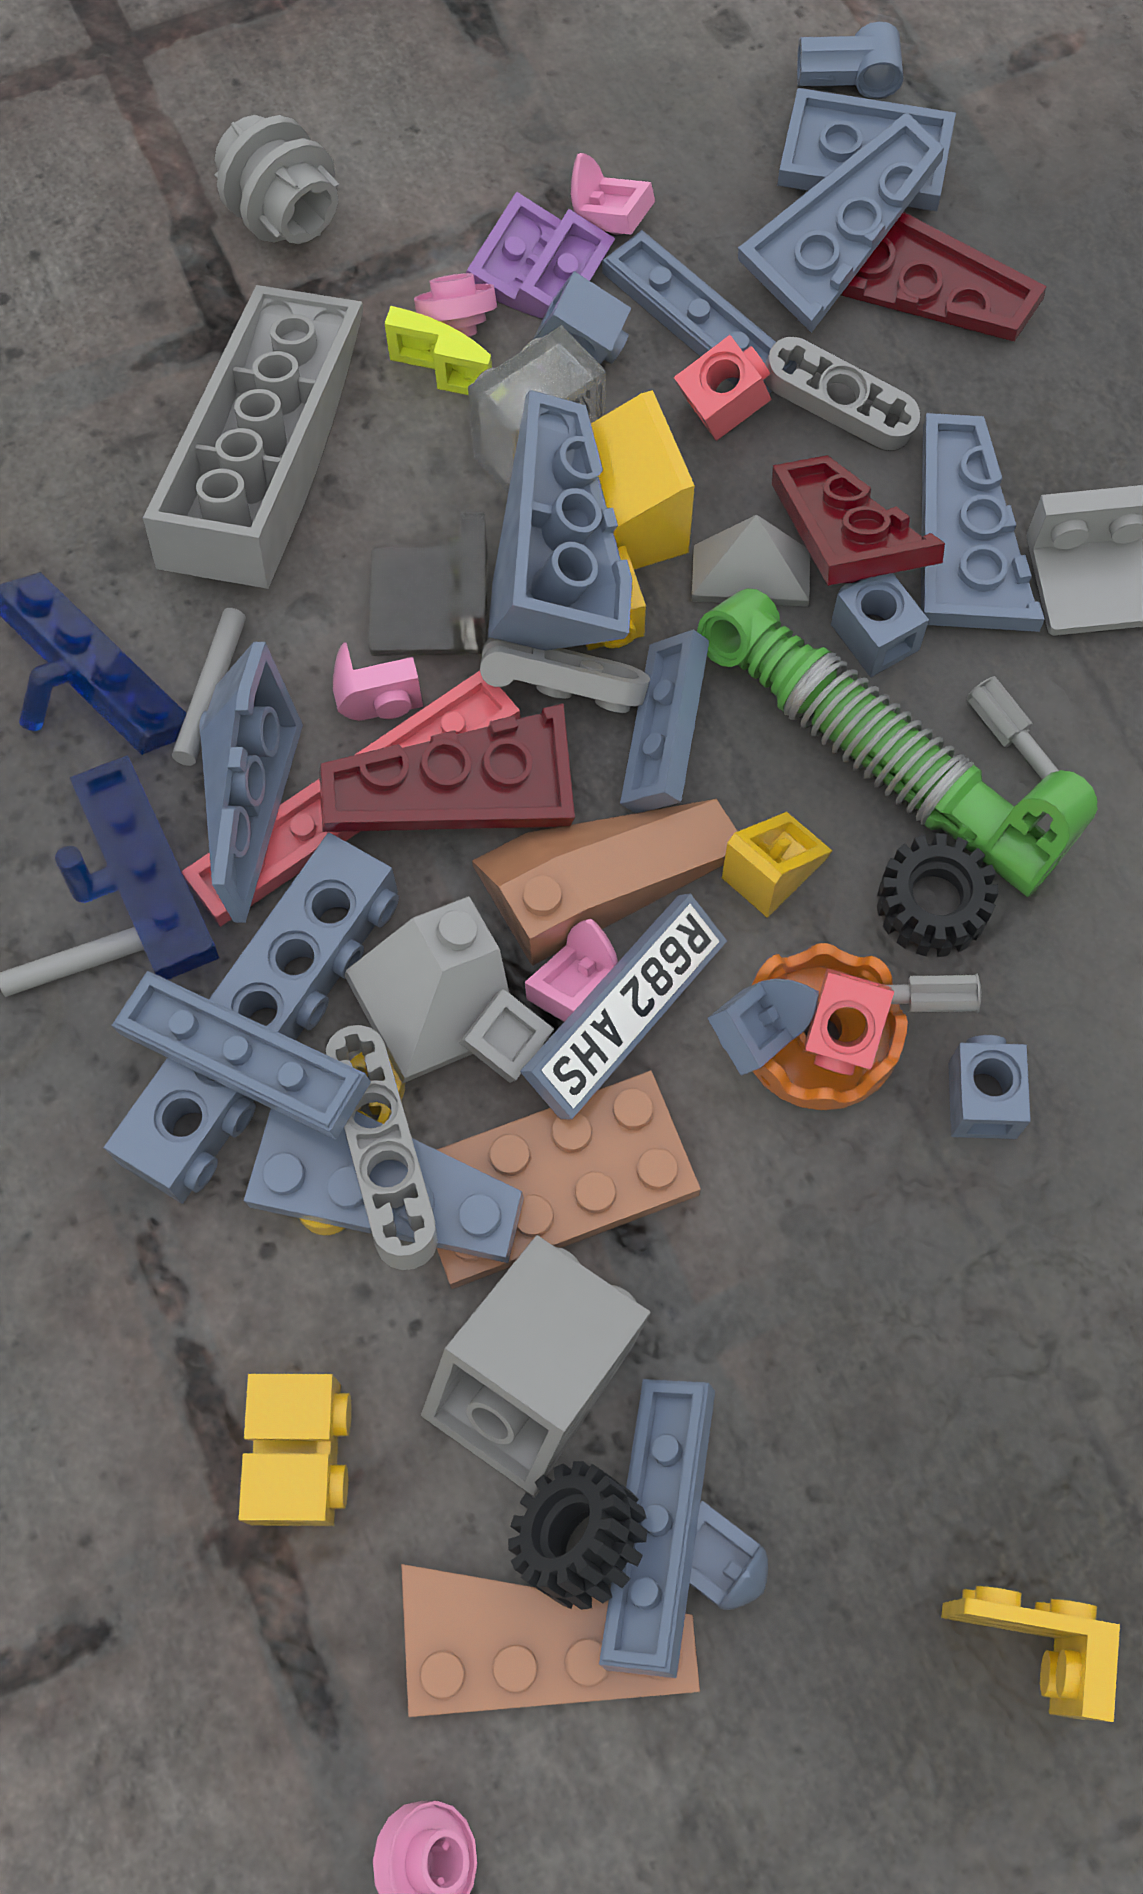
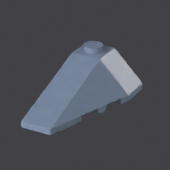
M529 390L525 396L492 582L488 637L546 651L624 639L629 634L632 576L628 561L620 559L614 536V530L618 527L614 509L607 508L599 480V475L602 473L603 468L586 405Z
M253 642L217 683L208 711H204L201 715L199 725L212 885L231 919L236 923H246L303 727L266 642Z

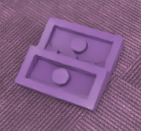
M516 192L466 273L474 274L475 284L494 285L497 302L543 319L553 297L573 271L591 281L615 238L570 209L567 210L563 219L560 220Z

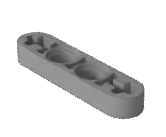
M362 1025L347 1026L338 1030L329 1039L326 1046V1055L351 1067L353 1066L349 1060L348 1053L361 1050L362 1055L365 1057L368 1077L371 1083L344 1126L375 1247L381 1260L390 1267L399 1270L416 1269L429 1261L438 1245L434 1214L385 1043L380 1034L370 1027ZM368 1103H382L392 1111L389 1119L383 1125L376 1128L361 1127L354 1121L356 1111ZM384 1160L400 1161L408 1169L403 1181L393 1187L377 1186L370 1180L369 1176L372 1169ZM405 1205L410 1228L415 1231V1242L406 1246H401L399 1238L395 1237L397 1230L391 1209Z

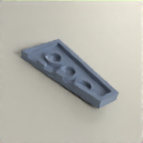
M907 112L904 113L739 246L738 260L812 333L942 162L944 146Z
M926 413L923 424L922 536L929 533L934 534L945 543L943 563L921 567V610L929 619L928 625L1040 632L1045 620L1040 602H1035L1029 583L1032 575L1026 555H1021L1014 533L1016 527L1011 505L1006 506L1000 486L1002 475L984 416Z
M271 1108L244 1202L250 1208L372 1234L344 1128L337 1140ZM356 1111L354 1121L361 1127L376 1128L383 1125ZM412 1138L435 1218L438 1239L437 1248L509 1263L524 1201L522 1191ZM384 1160L372 1169L369 1178L377 1186L393 1187L403 1181L408 1169L400 1161ZM405 1205L391 1208L397 1230L395 1237H398L399 1240L414 1243L415 1231L410 1228Z

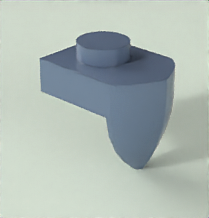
M764 980L741 990L707 1019L716 1032L722 1047L727 1051L742 1076L761 1068L789 1042L806 1030L815 1015L819 991L793 980Z
M701 1501L689 1585L720 1609L730 1610L739 1608L754 1601L764 1593L768 1576L766 1550L704 1501Z

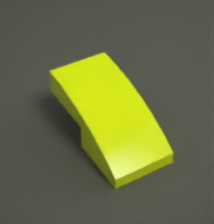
M390 306L384 324L391 361L435 369L437 389L491 400L494 392L491 354L474 340L445 323L410 310Z

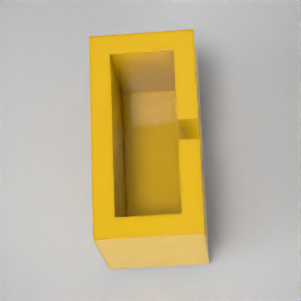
M248 1374L244 1439L253 1440V1453H243L239 1521L248 1525L334 1526L335 1509L346 1508L348 1468L347 1465H337L338 1436H349L351 1395L350 1393H340L341 1384L333 1374Z

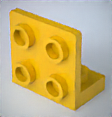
M976 1586V1590L963 1589L962 1599L943 1603L941 1618L1054 1638V1651L1046 1650L1044 1652L1040 1671L1041 1695L1050 1697L1049 1714L1082 1720L1114 1722L1120 1624L1096 1620L1097 1606L1068 1600L1051 1599V1603L1035 1602V1609L1021 1607L1022 1593L986 1586Z

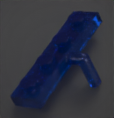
M41 572L0 584V616L48 662L35 667L30 673L19 718V723L23 728L30 731H38L43 728L53 687L68 682L141 755L177 741L187 713Z
M128 755L70 777L108 867L90 874L83 856L77 847L65 846L59 849L55 855V861L72 897L77 902L87 903L119 890L154 973L166 980L219 959L216 946Z

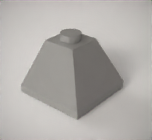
M470 896L413 917L349 967L344 975L373 1030L379 1033L383 1039L389 1060L402 1084L472 1055L473 1053L459 1042L498 991L505 989L509 993L500 949Z

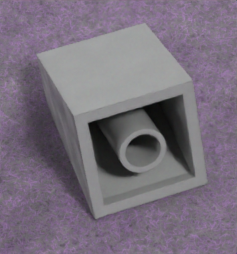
M536 1235L445 1347L421 1416L528 1493L534 1495L538 1490L534 1482L543 1474L545 1476L549 1474L633 1348L651 1312L638 1304L629 1292L621 1287L610 1285L582 1266L570 1252L554 1247Z

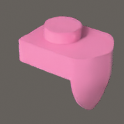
M584 153L577 154L571 180V200L574 212L605 232L614 235H631L655 202L651 182L606 178L603 176L597 162L591 156Z
M347 642L340 646L334 667L333 693L337 710L343 716L357 721L376 717L393 719L405 715L411 709L423 707L413 657L353 670Z
M588 919L576 924L567 936L566 946L525 981L527 1000L564 1022L618 963L616 952L610 940L594 920Z

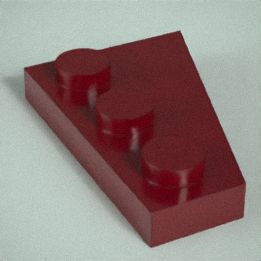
M825 455L773 465L772 486L828 586L839 583H853L860 579L943 563L945 543L932 533L924 536L919 535L909 527L910 516L896 506L886 510L870 498V486L830 456Z

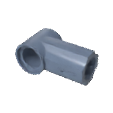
M880 21L869 23L862 27L855 36L799 38L797 51L798 86L856 85L860 94L865 97L880 99L894 94L903 83L900 33L890 23Z

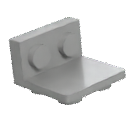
M1143 485L1041 495L1026 538L1048 633L1056 636L1143 627Z

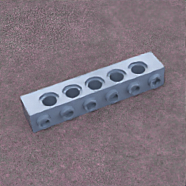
M328 832L209 1000L247 1018H250L259 1009L273 1008L277 1010L276 1017L266 1027L294 1040L298 1038L304 1028L306 1030L313 1029L327 1009L329 1002L327 994L339 977L345 979L346 970L362 958L364 953V946L362 944L374 926L383 927L397 907L399 895H397L398 890L392 867ZM342 907L349 910L345 918L339 922L324 923L320 921V917L328 909ZM308 957L314 960L311 967L302 974L289 975L284 973L286 965L295 958ZM167 1058L103 1148L119 1165L183 1204L191 1191L195 1193L201 1191L210 1181L218 1165L216 1155L229 1136L237 1137L244 1131L254 1115L256 1105L253 1103V1099ZM188 1113L202 1114L201 1124L195 1132L183 1137L173 1135L174 1126L179 1118Z

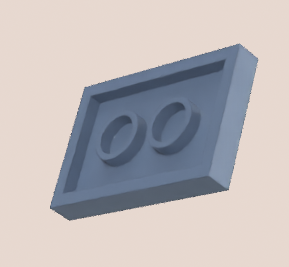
M797 88L777 186L809 191L907 112L944 146L942 162L908 207L937 211L956 113Z

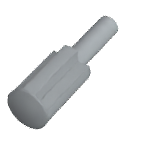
M995 676L984 680L969 693L966 700L1004 747H1008L1013 743L1042 780L1050 773L1059 771L1028 733L1030 731L1029 728L1033 725L1031 720Z
M978 973L975 975L910 976L906 985H886L894 990L891 1004H909V1012L976 1011V1013H979L982 991Z

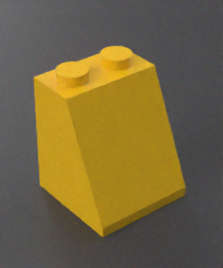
M653 390L639 394L591 423L603 468L602 473L599 475L607 508L614 509L618 527L614 530L617 547L626 546L634 570L689 553L695 485Z

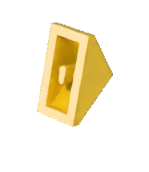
M784 812L737 831L727 842L722 879L768 918L828 858L833 850L788 812Z

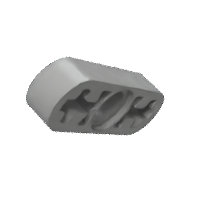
M785 337L778 340L772 346L765 363L770 375L764 379L771 391L880 449L896 450L908 443L920 421L918 404L910 395L802 338ZM789 360L799 364L798 369L793 374H788L783 370ZM818 372L821 374L816 389L809 385L815 373ZM833 383H843L849 386L855 394L856 401L848 405L834 402L827 393V386ZM869 399L873 401V404L865 416L860 412L866 400ZM889 412L899 417L894 428L884 424Z

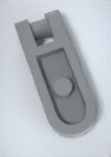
M494 638L486 640L480 664L481 676L491 686L503 687L510 684L513 680L537 685V689L548 696L566 699L570 698L572 694L593 698L598 706L619 713L629 712L631 706L643 705L651 680L649 675L642 670L620 662L563 648L545 651Z

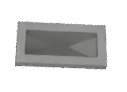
M755 515L694 545L691 601L722 603L737 592L749 588L765 593L775 605L808 607L810 553L805 546L760 516Z

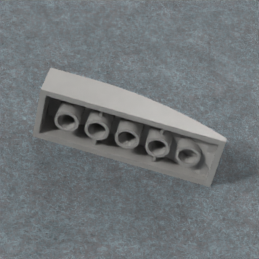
M256 285L143 516L156 569L269 588L305 504L333 424L363 314L362 301Z

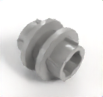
M251 115L231 123V126L222 135L215 154V164L218 172L214 175L218 179L217 188L221 202L237 217L242 218L243 224L259 240L273 243L287 240L289 243L301 244L312 240L316 236H320L321 232L330 224L339 200L336 189L339 183L335 180L332 157L318 142L310 140L305 130L292 118L281 115L268 118Z

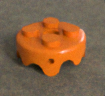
M820 943L790 957L782 958L779 954L773 955L759 969L752 985L764 980L786 979L805 984L820 993L827 968L882 985H893V979L886 964L874 956L858 957L844 952L834 945ZM899 1004L890 1005L871 1069L855 1065L853 1075H847L814 1064L817 1053L805 1050L806 1035L802 1032L761 1068L752 1072L764 1087L780 1099L796 1106L821 1111L851 1106L865 1100L879 1090L893 1072L904 1046L908 1025L907 1016L902 1012ZM853 1007L839 1008L829 1018L838 1029V1040L843 1042L857 1039L863 1033L866 1025L865 1015Z

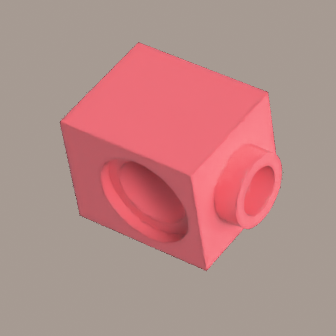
M731 335L727 336L674 377L686 401L716 441L772 400L763 381L770 375L765 363L752 346L742 351ZM733 377L740 379L736 387L731 391L725 393L716 392L717 387L722 381Z
M827 968L819 993L817 1009L805 1040V1050L817 1053L814 1064L847 1075H853L855 1065L871 1069L894 990L886 985ZM853 1007L865 1015V1029L857 1039L843 1042L835 1039L828 1032V1020L831 1014L839 1008Z

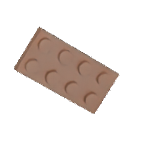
M652 1070L597 1090L573 1119H560L551 1108L437 1149L522 1191L524 1196L509 1263L437 1248L451 1289L510 1268L536 1235L554 1247L562 1248L699 1196L700 1186Z

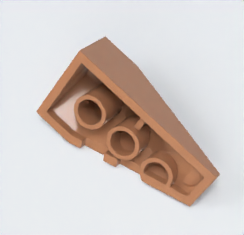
M712 799L578 823L570 827H556L528 832L472 860V865L533 966L558 953L566 946L569 932L579 922L592 919L603 929L723 866L727 842L737 832V829L718 800Z

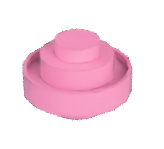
M472 273L453 274L432 279L429 281L431 291L414 297L416 313L445 323L468 337L477 334L476 325L486 321L485 313L497 308L494 285L475 284L474 274Z
M419 1801L403 1805L388 1817L377 1837L373 1857L374 1881L378 1894H470L477 1869L476 1844L467 1820L453 1806L439 1801Z

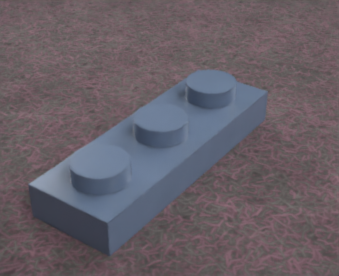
M694 629L649 645L645 673L649 675L651 680L643 705L638 706L620 801L622 806L634 813L650 811L682 801L709 640Z

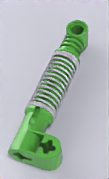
M746 588L705 613L700 619L697 632L709 640L707 656L711 661L720 666L733 667L738 665L741 669H748V674L755 679L759 678L761 685L765 688L771 687V693L777 697V707L784 712V715H789L790 720L798 719L804 714L801 720V728L813 725L811 736H818L823 733L822 745L833 741L832 753H839L841 750H844L843 762L850 761L852 758L855 759L853 770H859L864 766L866 768L864 779L875 775L877 777L874 783L875 787H881L884 783L888 785L885 796L896 792L899 794L896 804H902L905 801L909 802L907 813H912L917 809L916 821L921 820V825L925 824L930 830L942 829L955 840L960 837L968 841L965 848L971 853L979 848L985 854L983 862L987 866L992 864L997 874L1027 898L1051 874L1094 819L1098 808L1097 797L1093 787L1083 777L1070 771L1060 770L1050 773L1018 804L1013 806L982 781V771L974 765V762H969V758H965V755L962 754L954 757L953 746L943 748V738L937 737L932 739V729L922 730V721L920 720L911 722V713L908 711L900 713V704H890L889 695L879 696V687L871 686L868 688V679H858V671L855 669L847 671V662L841 661V658L836 656V653L824 647L813 648L809 644L804 646V640L797 635L792 637V630L786 626L781 627L779 612L774 602L765 593L757 589ZM842 666V667H843L842 672H841V674L838 676V675H837V672H838L839 668ZM1049 814L1053 821L1050 824V828L1045 831L1037 823Z

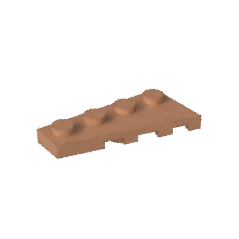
M401 1564L409 1717L700 1692L693 1615L685 1614L677 1678L607 1671L599 1665L609 1600L602 1604L592 1597V1608L581 1610L573 1604L572 1609L562 1606L535 1587Z

